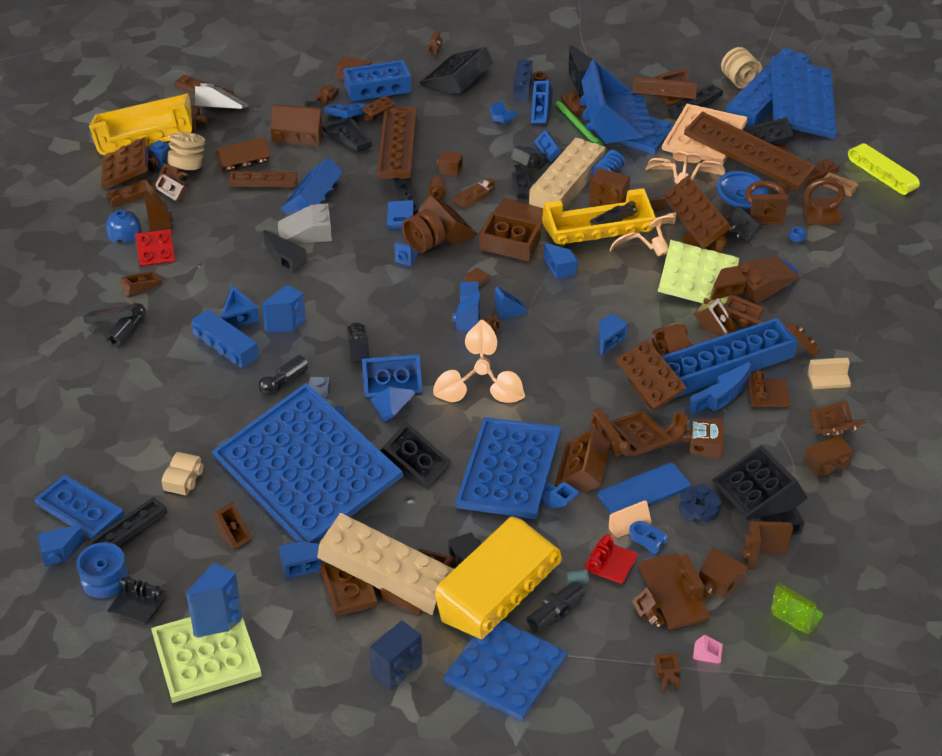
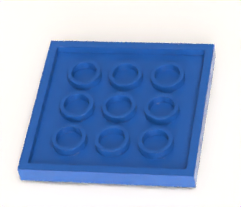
M502 620L482 640L475 636L471 639L444 675V682L523 721L566 660L568 651Z

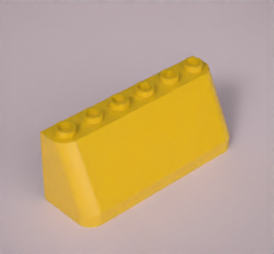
M189 94L96 114L89 128L97 151L102 155H106L109 152L118 150L121 146L131 144L136 139L146 137L149 145H152L157 140L162 142L170 141L171 133H191L192 113Z
M642 188L629 190L626 202L570 211L562 212L563 205L561 200L544 203L542 222L556 244L563 245L626 235L631 232H649L653 229L649 228V224L656 217L645 189ZM630 201L636 203L638 212L632 216H627L620 222L593 226L590 224L591 219L618 205L623 206Z
M514 516L510 517L437 586L435 597L441 621L482 640L562 561L560 550L522 519Z

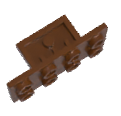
M647 339L616 359L618 365L625 372L630 384L647 406L653 408V410L658 409L686 390L684 383Z
M673 553L638 562V567L648 587L653 590L661 604L659 610L670 630L710 620V614L702 601L704 585L688 554L679 556L678 553Z

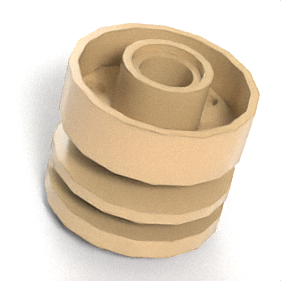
M737 47L730 50L724 56L721 70L736 87L744 89L762 70V65L747 49Z
M188 132L171 133L169 146L172 150L168 152L167 163L184 170L200 169L203 163V155L200 152L204 151V137Z

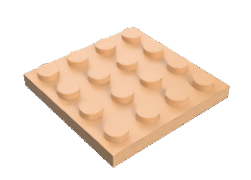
M686 104L662 144V150L672 153L675 151L692 152L699 154L701 160L724 164L728 156L685 136L684 130L702 111L741 130L744 129L747 123V117Z

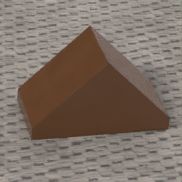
M233 502L214 512L217 532L233 549L252 540Z

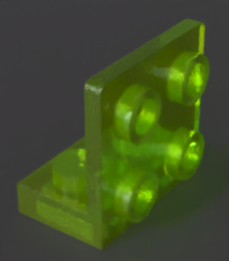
M778 583L775 588L771 614L809 635L822 620L823 613L816 609L817 604Z

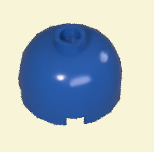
M118 210L112 213L106 221V233L113 242H117V240H122L123 243L136 239L135 234L141 231L140 221L131 211Z

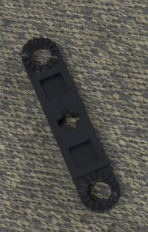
M392 178L399 201L413 200V214L419 213L420 205L411 178Z

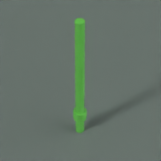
M561 101L556 103V106L591 143L604 146L603 142L596 138Z

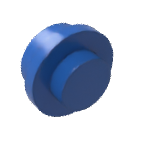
M794 227L789 232V238L794 242H802L807 237L806 231L802 227Z

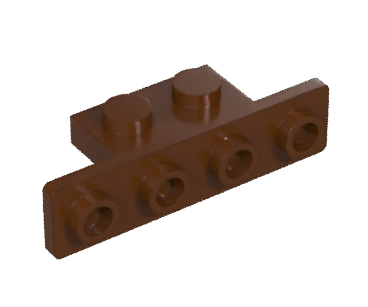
M730 294L723 307L732 320L737 321L746 328L763 323L759 319L764 312V307ZM704 298L703 300L704 303L712 301L707 298Z

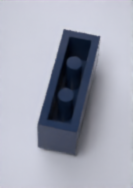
M517 60L513 85V101L529 102L533 76V60Z

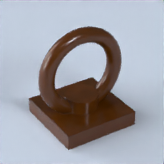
M820 178L806 188L804 198H802V207L807 225L841 224L842 217L839 205L845 198V187L840 181L834 178ZM829 184L838 189L837 198H811L813 190L821 185Z
M757 181L749 185L745 192L746 200L751 205L749 215L759 224H784L788 204V194H786L785 190L779 184L771 181ZM761 187L771 188L778 192V194H753L752 196V192Z

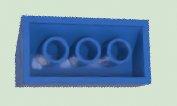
M330 157L308 172L280 209L294 214L310 205L321 204L326 199L325 194L327 195L333 190L332 185L334 186L340 180L339 176L343 171Z

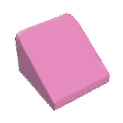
M704 634L695 642L693 659L719 664L721 663L723 644Z

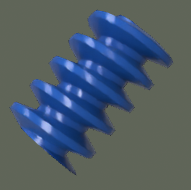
M609 150L592 168V175H594L598 168L617 173L625 164L624 157L616 150Z

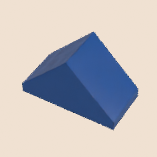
M498 286L495 288V309L501 319L520 315L528 311L521 299Z

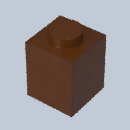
M444 151L437 159L439 173L458 177L463 169V154Z

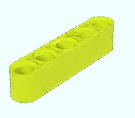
M862 143L848 151V157L853 163L897 192L906 195L919 188V179L914 174L867 144Z

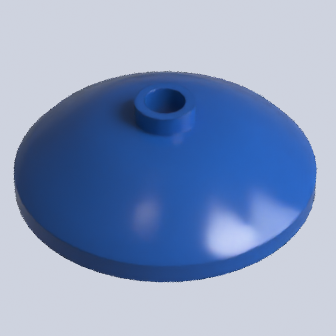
M744 171L728 172L718 180L717 193L730 206L750 209L751 205L745 197L746 189L752 183L762 180L756 175ZM766 187L757 188L752 192V196L753 194H768V189Z

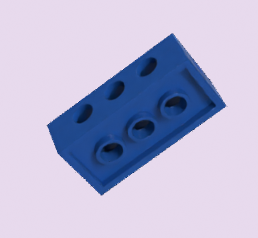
M404 60L343 69L344 85L350 101L375 99L383 96L389 97L391 95L412 92L411 75Z

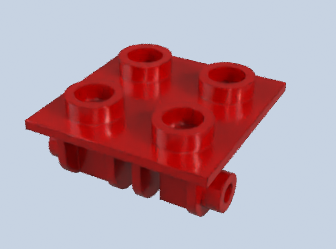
M171 229L135 234L140 266L175 261Z
M606 534L602 539H599L582 570L623 584L639 553L615 545L614 537L611 534Z

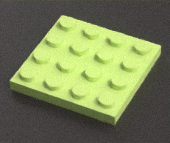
M671 240L658 292L704 304V298L710 299L713 285L721 269L738 266L739 258ZM729 297L719 298V301L722 305H725Z
M191 617L151 628L172 703L262 676L243 617L228 632L202 637L194 636Z

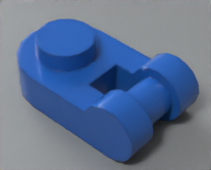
M642 521L632 523L629 529L630 538L646 547L652 554H657L661 549V545H664L669 539L666 533Z

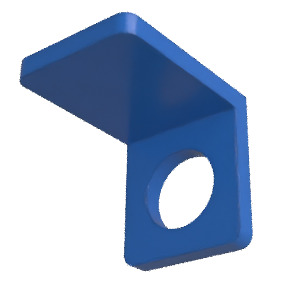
M398 242L394 244L395 262L412 266L419 252L413 251L410 245Z

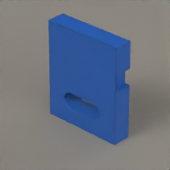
M413 200L388 202V229H402L403 221L414 215Z

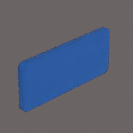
M668 463L598 491V498L610 514L645 500L648 506L684 492L690 488L691 484L674 463Z

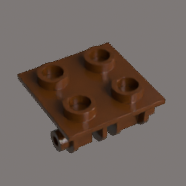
M755 371L753 377L748 381L751 407H790L786 379H764L762 371Z

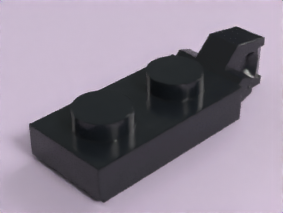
M521 164L514 165L515 171L512 173V182L517 199H527L532 187L528 171L523 172Z
M630 201L623 206L618 205L591 219L590 224L593 226L620 222L627 216H632L638 212L636 203Z

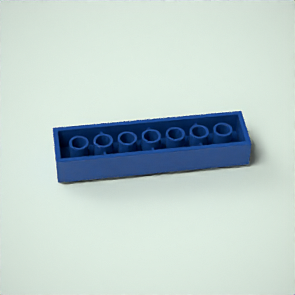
M783 48L776 55L777 57L805 64H811L812 57L804 53H798ZM771 61L727 105V113L747 117V123L744 128L761 124L773 111Z
M778 318L663 355L662 358L686 386L685 391L674 397L677 398L717 384L718 376L747 362L751 363V372L794 358L798 340Z

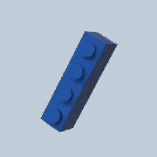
M209 309L191 320L192 332L197 338L205 341L208 346H212L221 355L226 356L232 363H236L241 368L259 357L257 342Z

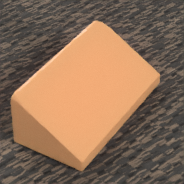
M647 501L639 502L610 514L609 530L615 538L629 534L630 526L634 522L642 521L651 525Z

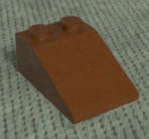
M779 257L747 261L738 266L747 279L743 294L754 304H758L799 279V276Z

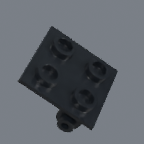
M130 576L123 577L120 581V585L123 588L107 612L146 625L167 594V591L160 589L158 585L153 586L148 582L143 583L142 580L136 581L131 579Z

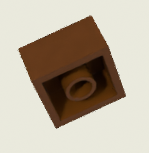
M598 168L590 182L589 206L597 207L626 202L630 186V176Z

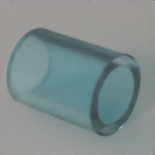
M587 569L567 571L566 573L568 584L571 581H578L582 585L589 583Z

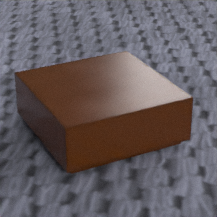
M478 268L465 275L466 282H479L478 288L490 280V275Z

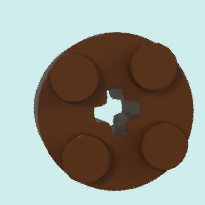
M674 322L652 332L654 334V338L651 339L652 345L661 356L693 346L689 342L688 331L684 324L680 325Z

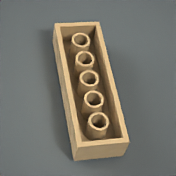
M575 138L530 188L529 204L544 208V203L561 200L563 212L592 178V168L605 155V147Z
M342 513L338 515L320 541L317 558L379 589L384 588L430 615H433L438 607L435 597L437 586L454 570Z

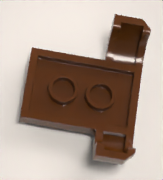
M641 410L609 421L618 432L612 434V442L625 456L635 457L678 441L688 428L689 418L681 411L674 413L671 425L663 430Z

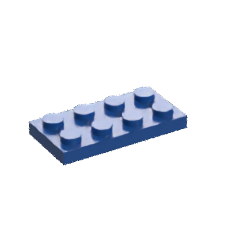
M63 475L35 498L36 505L68 525L81 524L83 534L91 539L125 516L123 509L67 475Z

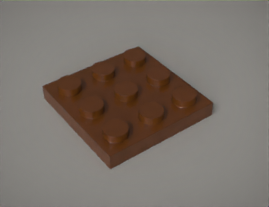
M146 137L136 139L133 143L121 146L118 150L103 156L101 186L104 190L148 170L149 141Z

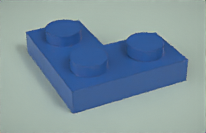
M359 102L348 106L333 104L325 107V113L331 114L332 117L352 118V116L363 115L365 112L361 108L368 104Z

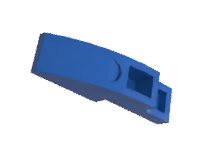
M747 362L717 377V384L690 396L689 411L695 415L710 407L715 412L730 403L747 385L751 376V363Z

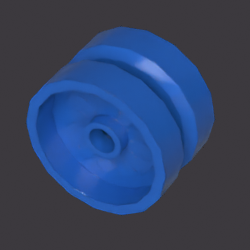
M103 542L88 546L79 554L76 561L81 586L86 594L94 598H110L119 594L123 588L120 585L121 579L129 576L123 551L112 543Z

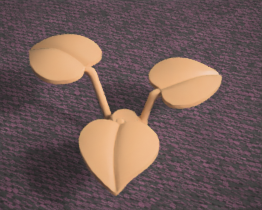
M675 151L673 159L684 161L683 173H679L678 176L676 165L671 163L670 160L662 158L651 159L646 166V170H673L674 182L678 184L680 180L689 176L686 173L687 162L698 163L701 161V156L692 152ZM703 161V163L697 164L690 178L693 180L698 170L722 176L725 174V168L719 162Z
M676 212L658 217L649 224V228H657L659 235L651 240L652 244L640 233L631 232L614 241L610 247V252L617 245L639 237L649 246L650 250L654 249L657 257L667 254L669 247L663 238L660 226L665 224L674 225Z
M480 320L467 333L465 338L467 349L473 354L480 353V358L474 367L475 369L463 378H461L457 370L445 371L437 379L433 391L435 397L445 401H460L467 392V387L463 381L477 372L480 375L487 373L490 375L491 379L495 382L491 386L490 392L500 402H517L525 397L522 381L516 373L503 371L496 379L492 370H490L491 362L485 358L484 354H493L498 342L495 332L484 320Z

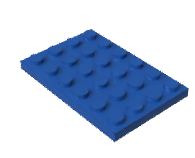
M772 56L770 61L773 120L787 117L791 129L835 139L837 131L832 70L783 57Z
M484 417L455 502L456 508L537 519L561 436V427Z

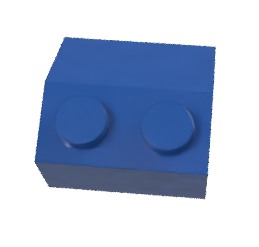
M286 285L262 303L265 332L294 331L306 322L304 294Z

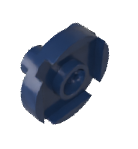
M699 484L697 487L688 488L681 493L679 509L687 519L692 521L693 519H699L700 522L705 523L714 520L718 516L721 508V499L707 485Z

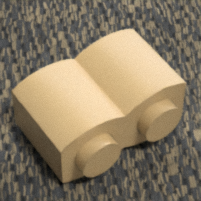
M177 452L162 477L163 491L187 495L190 490H193L195 479L203 471L200 456Z

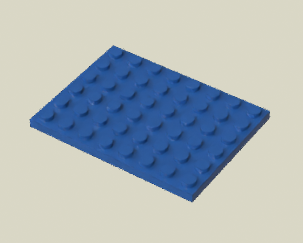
M307 383L211 452L213 457L296 542L317 543L325 536L340 513L351 517L403 477V472Z

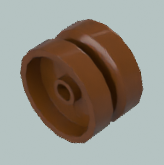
M424 209L416 215L405 219L402 223V231L408 245L414 251L419 252V254L430 250L445 240L443 224L439 217L430 209Z

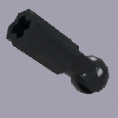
M133 303L139 304L141 310L132 317L119 319L105 336L106 341L111 346L117 347L133 330L137 321L144 318L146 309L142 304Z
M297 355L278 368L274 377L267 376L262 378L259 382V390L265 395L273 394L280 382L287 383L308 369V362L301 355Z

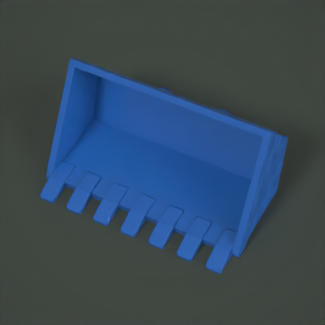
M592 59L589 68L581 80L584 95L580 98V106L587 105V109L583 111V119H590V122L586 125L587 129L595 130L606 144L653 135V129H646L652 128V124L646 122L650 121V117L641 116L648 114L647 109H641L646 108V103H639L645 101L644 97L639 96L640 94H632L633 90H630L596 60Z

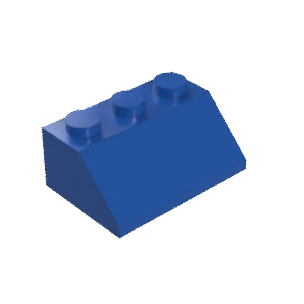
M420 354L362 359L365 397H374L388 387L410 389L415 393H423Z
M213 563L186 592L193 632L196 637L228 632L241 621L243 616L236 573Z

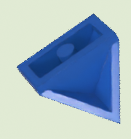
M232 285L222 310L221 318L234 327L259 322L258 307Z
M388 387L371 398L370 401L380 418L385 422L395 416L415 392L410 389Z

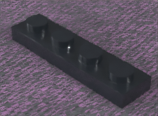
M710 84L696 92L695 100L682 99L669 106L668 113L679 118L686 104L702 107L723 96V90Z
M152 497L86 542L87 547L103 542L112 543L119 547L167 514V507L155 497Z

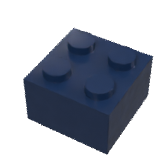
M401 620L370 646L371 675L390 690L397 684H401L407 675L413 670H417L422 664V635Z

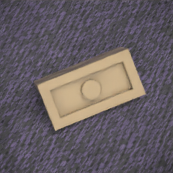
M849 359L810 360L808 376L812 388L850 387L851 382L848 377Z

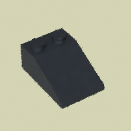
M570 45L568 73L577 95L582 97L584 91L581 80L589 68L592 58L573 45Z
M407 422L380 450L403 472V477L427 489L451 463L448 457Z

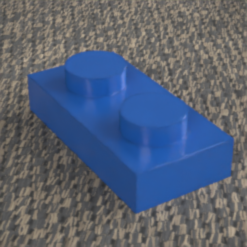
M546 130L534 141L540 151L546 154V159L550 162L562 151L551 134Z

